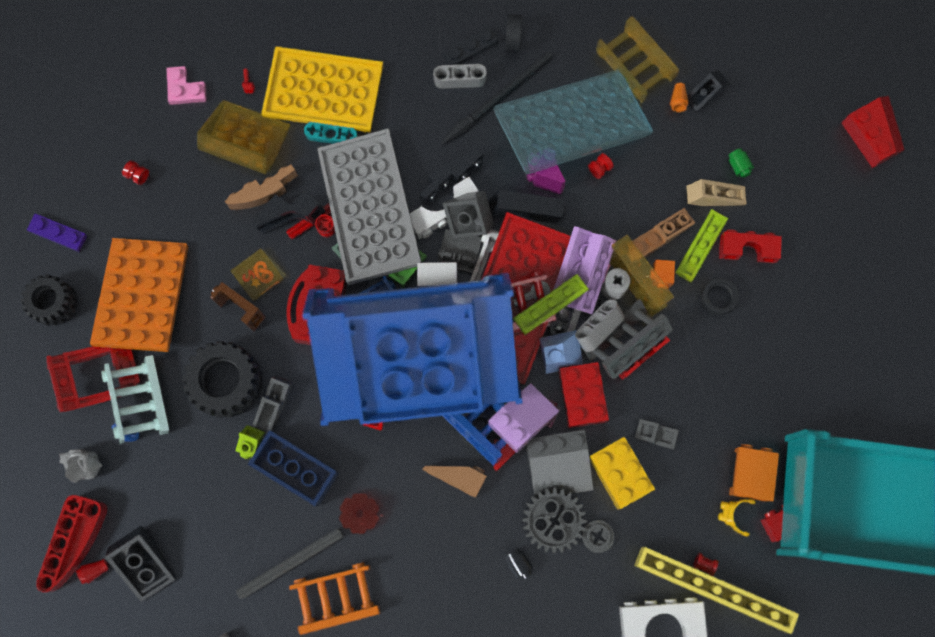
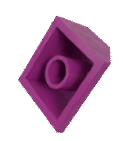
M549 148L528 157L527 171L525 172L528 181H532L535 187L559 195L562 194L566 181Z

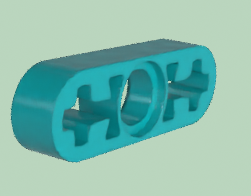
M309 122L304 127V133L310 141L335 144L347 140L346 136L349 133L353 136L350 139L358 137L356 130L349 127ZM315 128L316 132L311 135L309 131ZM328 130L336 131V135L333 138H328L326 133Z

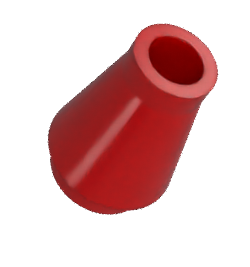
M102 559L82 565L76 572L83 585L86 583L90 584L105 571L109 570V566L106 560Z

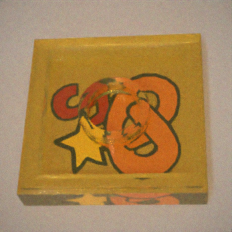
M259 249L231 270L253 301L284 279L262 249Z

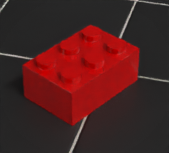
M599 363L560 368L558 375L568 429L608 422L609 418Z

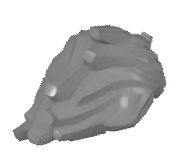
M76 449L59 454V462L64 464L65 477L74 483L80 480L94 479L98 476L100 467H102L94 451L89 452L84 449Z

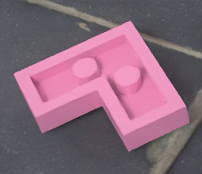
M185 66L167 68L168 102L170 105L206 101V84L204 82L187 83V69Z

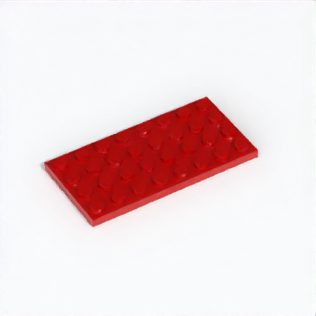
M507 212L483 277L508 273L509 278L513 279L530 275L529 272L534 270H541V272L545 271L547 279L541 281L547 283L550 287V292H552L571 236ZM534 283L523 284V293L530 292ZM512 287L513 297L510 298L512 318L520 314L519 306L515 307L512 300L516 298L515 289ZM533 298L527 301V308L536 303L537 300ZM548 322L540 324L526 335L520 329L513 330L519 383L524 385L526 383L540 346L539 338L543 337Z

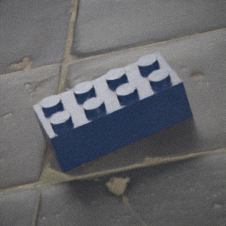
M270 430L248 463L254 469L316 507H319L339 472Z

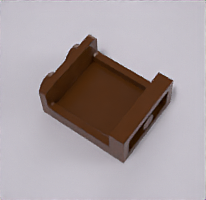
M223 282L213 288L210 298L221 308L228 300H231L245 310L246 313L240 320L255 332L266 316L256 306Z

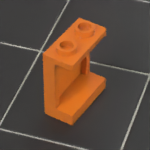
M741 444V447L735 448L737 455L733 487H730L729 495L766 502L774 501L779 453H773V449L770 448L755 450L752 445Z

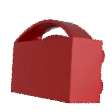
M309 264L308 268L293 285L287 302V323L292 339L296 343L311 345L307 319L303 320L302 314L308 290L332 288L334 289L335 296H344L347 283L343 270ZM304 282L305 284L300 292L296 306L297 320L296 323H292V302L298 288Z

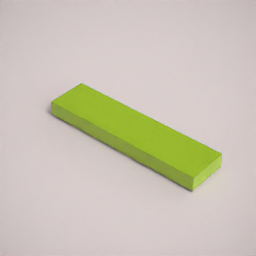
M714 210L710 211L675 274L689 282L693 281L727 222V217Z
M576 274L517 315L513 320L523 334L526 335L582 296L589 289L579 275Z

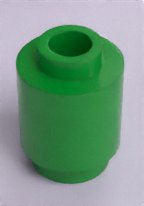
M740 148L728 155L730 158L729 162L736 176L744 178L752 173L751 170L754 166L746 151Z

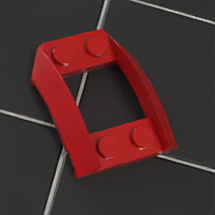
M91 346L61 355L46 356L47 370L49 369L59 412L80 409L111 400L109 390L78 398L70 365L111 354L114 370L135 367L132 350ZM138 374L118 377L119 387L114 388V390L136 386L140 382Z

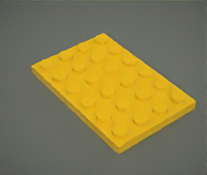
M275 47L262 116L301 123L315 122L354 128L356 131L371 133L383 62Z

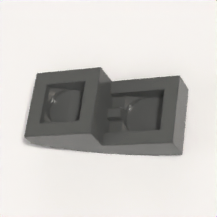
M640 419L635 438L675 450L679 430Z

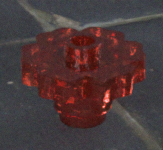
M355 493L352 499H344L343 504L340 506L342 514L339 520L342 526L346 529L350 528L353 534H364L367 528L373 529L379 521L376 515L379 507L376 505V501L368 499L366 494ZM358 510L363 511V516L360 518L356 515Z

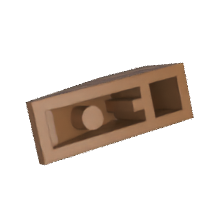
M424 466L423 471L474 498L477 497L487 477L484 475L485 471L476 466L473 469L455 466Z

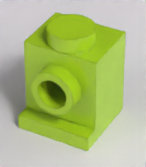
M247 425L239 433L240 437L235 451L239 452L242 458H252L262 443L265 432Z

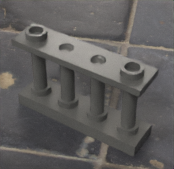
M640 299L623 312L624 320L595 350L591 352L583 350L589 361H592L596 356L603 360L602 365L613 380L673 331L667 317L663 314L659 315L655 320L648 316V312ZM642 320L648 325L639 332L633 326ZM627 332L633 338L624 344L618 338ZM612 344L618 350L609 356L604 350Z

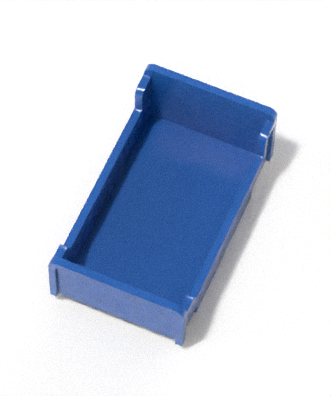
M501 273L499 275L485 276L481 281L335 296L334 289L332 288L309 289L302 314L303 320L307 319L322 406L321 426L328 425L332 421L359 419L361 425L483 411V405L513 401L516 404H523L517 375L510 298L513 297V290L509 274Z

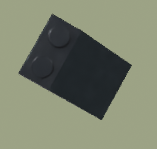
M142 525L107 548L106 560L141 602L175 580L157 545Z

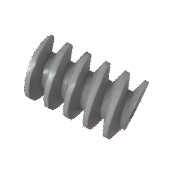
M620 268L610 270L601 287L602 293L607 299L618 300L624 295L630 284L628 273Z

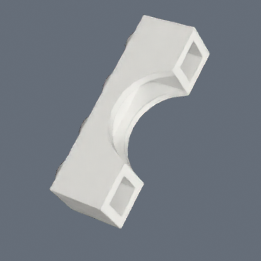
M470 177L453 186L454 198L466 193L479 191ZM421 206L410 213L414 233L418 239L422 237L425 239L432 235L433 230L438 227L441 229L448 224L445 210L429 211Z

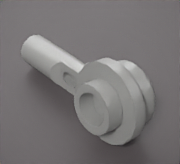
M541 281L544 296L550 293V287L547 283ZM534 284L531 287V291L524 294L525 302L533 298L537 300ZM517 298L512 299L515 307L518 306Z

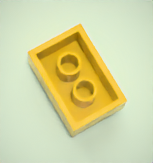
M625 437L589 456L590 463L617 510L655 490Z

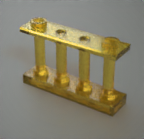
M632 16L626 21L625 32L607 45L602 39L598 41L597 53L610 64L628 85L633 96L644 102L648 94L646 90L664 77L668 78L671 82L676 78L679 69ZM627 38H633L636 45L617 58L611 50ZM639 51H644L648 58L629 72L623 63ZM651 64H655L660 71L640 85L634 77Z
M626 235L611 245L614 250L610 259L611 265L614 269L620 268L628 273L630 277L628 288L637 300L640 299L648 315L653 317L666 308V303L673 299L674 296L630 237Z

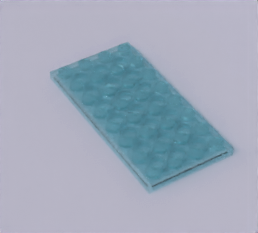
M620 70L495 105L493 109L526 175L648 136L653 132Z

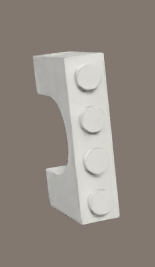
M685 598V602L678 603L677 599H666L664 604H657L656 600L644 601L645 605H637L636 602H625L624 606L619 607L622 637H645L648 622L654 616L663 613L671 614L679 621L683 637H707L704 604L701 601H697V598Z

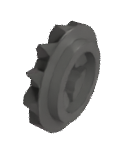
M600 520L587 524L585 526L586 531H583L582 534L584 545L595 553H602L610 549L614 542V532L611 526ZM603 529L601 536L606 541L598 540L593 544L595 537L590 532L598 533Z

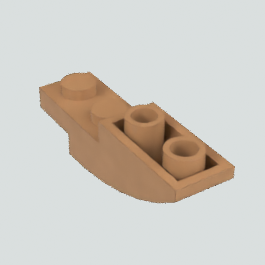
M291 164L284 166L276 175L266 178L261 185L256 180L246 183L243 189L230 194L225 203L231 210L247 209L266 204L275 194L280 197L287 193L284 186L298 177Z
M685 208L655 225L653 229L626 244L622 250L632 264L672 241L693 226L695 222Z

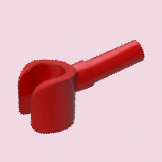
M244 69L242 87L245 93H253L254 83L249 82L248 69Z

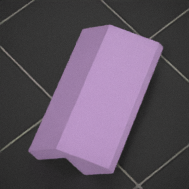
M574 226L554 289L578 274L589 290L567 305V307L593 314L616 240Z

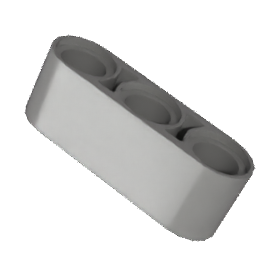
M481 64L441 65L434 69V83L438 88L481 87L486 83L487 71ZM459 74L464 75L463 78H457L456 76ZM475 74H481V75H483V76L478 78V77H475L474 75H475ZM444 75L446 78L439 79L438 76Z
M612 299L604 302L576 331L575 336L584 351L591 352L595 350L624 320L625 316L616 300Z

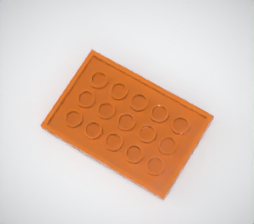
M112 238L90 340L91 346L169 352L189 247L187 243Z

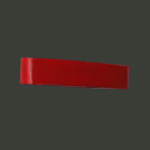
M71 495L66 498L36 582L39 591H57L77 570L91 549L107 514L105 503L78 495ZM95 505L98 506V512L96 515H94L92 512V508ZM69 519L73 521V525L70 529L67 527V522ZM63 538L66 540V545L64 548L60 546V542ZM55 558L59 560L57 568L53 565ZM48 578L52 580L50 588L46 584Z

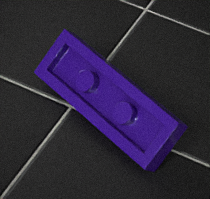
M34 214L27 228V231L77 252H80L87 238L85 233L38 214Z

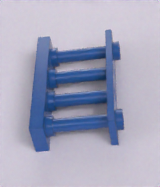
M503 403L483 405V411L471 412L467 417L462 414L443 415L493 466L499 462L503 455L500 450L507 443L501 438L495 444H491L486 439V436L493 430L489 423L481 430H477L472 425V422L489 406L497 413L504 406Z

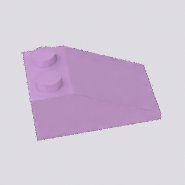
M529 384L521 391L523 404H516L515 401L508 402L488 421L489 426L516 453L559 412L532 384Z

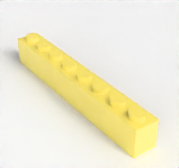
M641 547L634 566L781 631L792 634L799 614L646 547Z

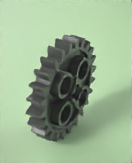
M553 487L552 493H550L545 488L544 495L538 491L539 498L536 499L531 496L533 503H526L529 510H523V513L527 515V517L522 518V521L527 522L523 529L529 530L526 533V537L533 536L530 541L531 544L538 542L537 549L544 546L546 553L551 548L553 554H555L556 548H559L561 553H563L564 546L571 550L570 543L572 542L577 545L578 543L575 538H583L579 532L586 531L581 526L582 523L587 522V520L581 518L586 512L579 511L583 504L576 505L575 503L578 498L570 499L571 492L565 496L564 489L557 493L556 488ZM549 501H553L556 504V508L552 512H548L545 509ZM564 505L563 510L557 516L558 524L554 523L548 535L545 536V531L551 525L550 517L554 518L560 506ZM565 512H572L573 518L570 522L563 521V514ZM540 518L546 521V525L542 529L535 527V522ZM554 530H562L563 535L560 539L552 537Z

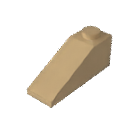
M700 179L687 186L688 204L699 206L746 205L745 186Z

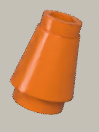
M677 83L674 86L670 106L673 111L682 112L689 105L686 85Z

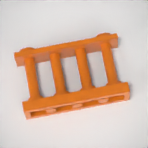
M363 562L352 565V570L310 581H306V578L294 580V585L289 586V589H298L304 617L303 625L298 626L299 635L380 614L379 605L374 606V603H371L364 571L371 569L370 565L365 566ZM353 573L357 575L363 601L362 609L354 611V607H351L345 576ZM337 578L344 609L342 610V615L335 616L331 611L325 581ZM315 583L318 586L324 613L322 616L323 620L315 621L312 618L305 587Z

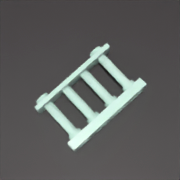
M153 355L146 356L144 363L135 367L110 371L109 363L105 364L101 374L103 382L108 384L116 427H113L115 439L119 438L121 444L124 443V435L151 429L159 430L160 435L168 434L169 427ZM139 373L147 374L148 381L145 384L114 390L113 378ZM146 391L151 393L152 400H149V403L118 409L116 397ZM151 410V412L155 411L156 419H153V421L122 428L120 416Z

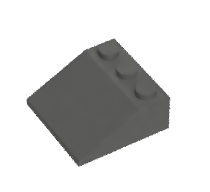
M585 430L536 437L526 444L533 492L536 499L539 498L538 491L542 495L545 494V488L550 493H552L553 487L556 488L557 493L564 489V495L569 492L573 494L593 490Z

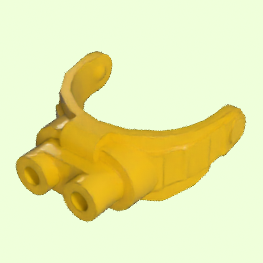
M743 499L736 502L722 501L720 509L723 510L722 513H719L718 520L724 521L726 525H730L737 533L748 537L750 533L741 531L735 525L733 513L735 508L742 502L755 504L756 502L752 499Z

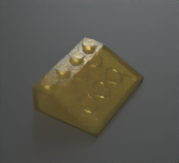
M223 100L197 132L198 150L266 174L278 155L290 124L274 118L263 117L260 113Z

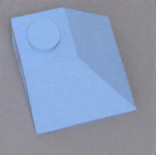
M577 330L539 338L545 374L558 372L560 368L583 365L580 343L575 336Z

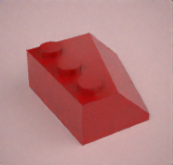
M889 96L877 98L849 114L842 122V125L872 168L905 150Z

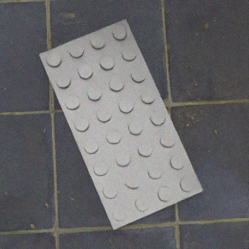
M389 129L317 148L346 283L352 285L417 267V263H422Z

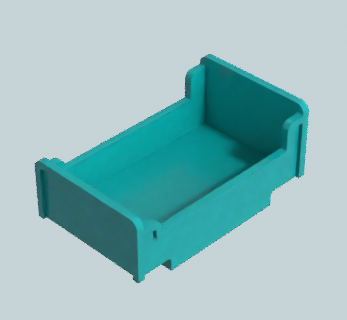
M809 429L785 435V442H788L782 538L780 549H777L776 555L807 557L816 560L935 575V450L831 437L828 432Z

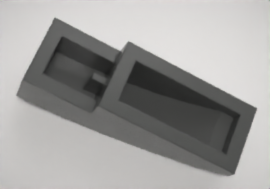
M279 376L271 378L252 427L265 432L264 438L269 430L273 432L294 383Z

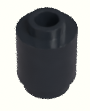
M519 548L506 556L508 560L506 563L517 579L521 577L524 580L532 574L533 566Z

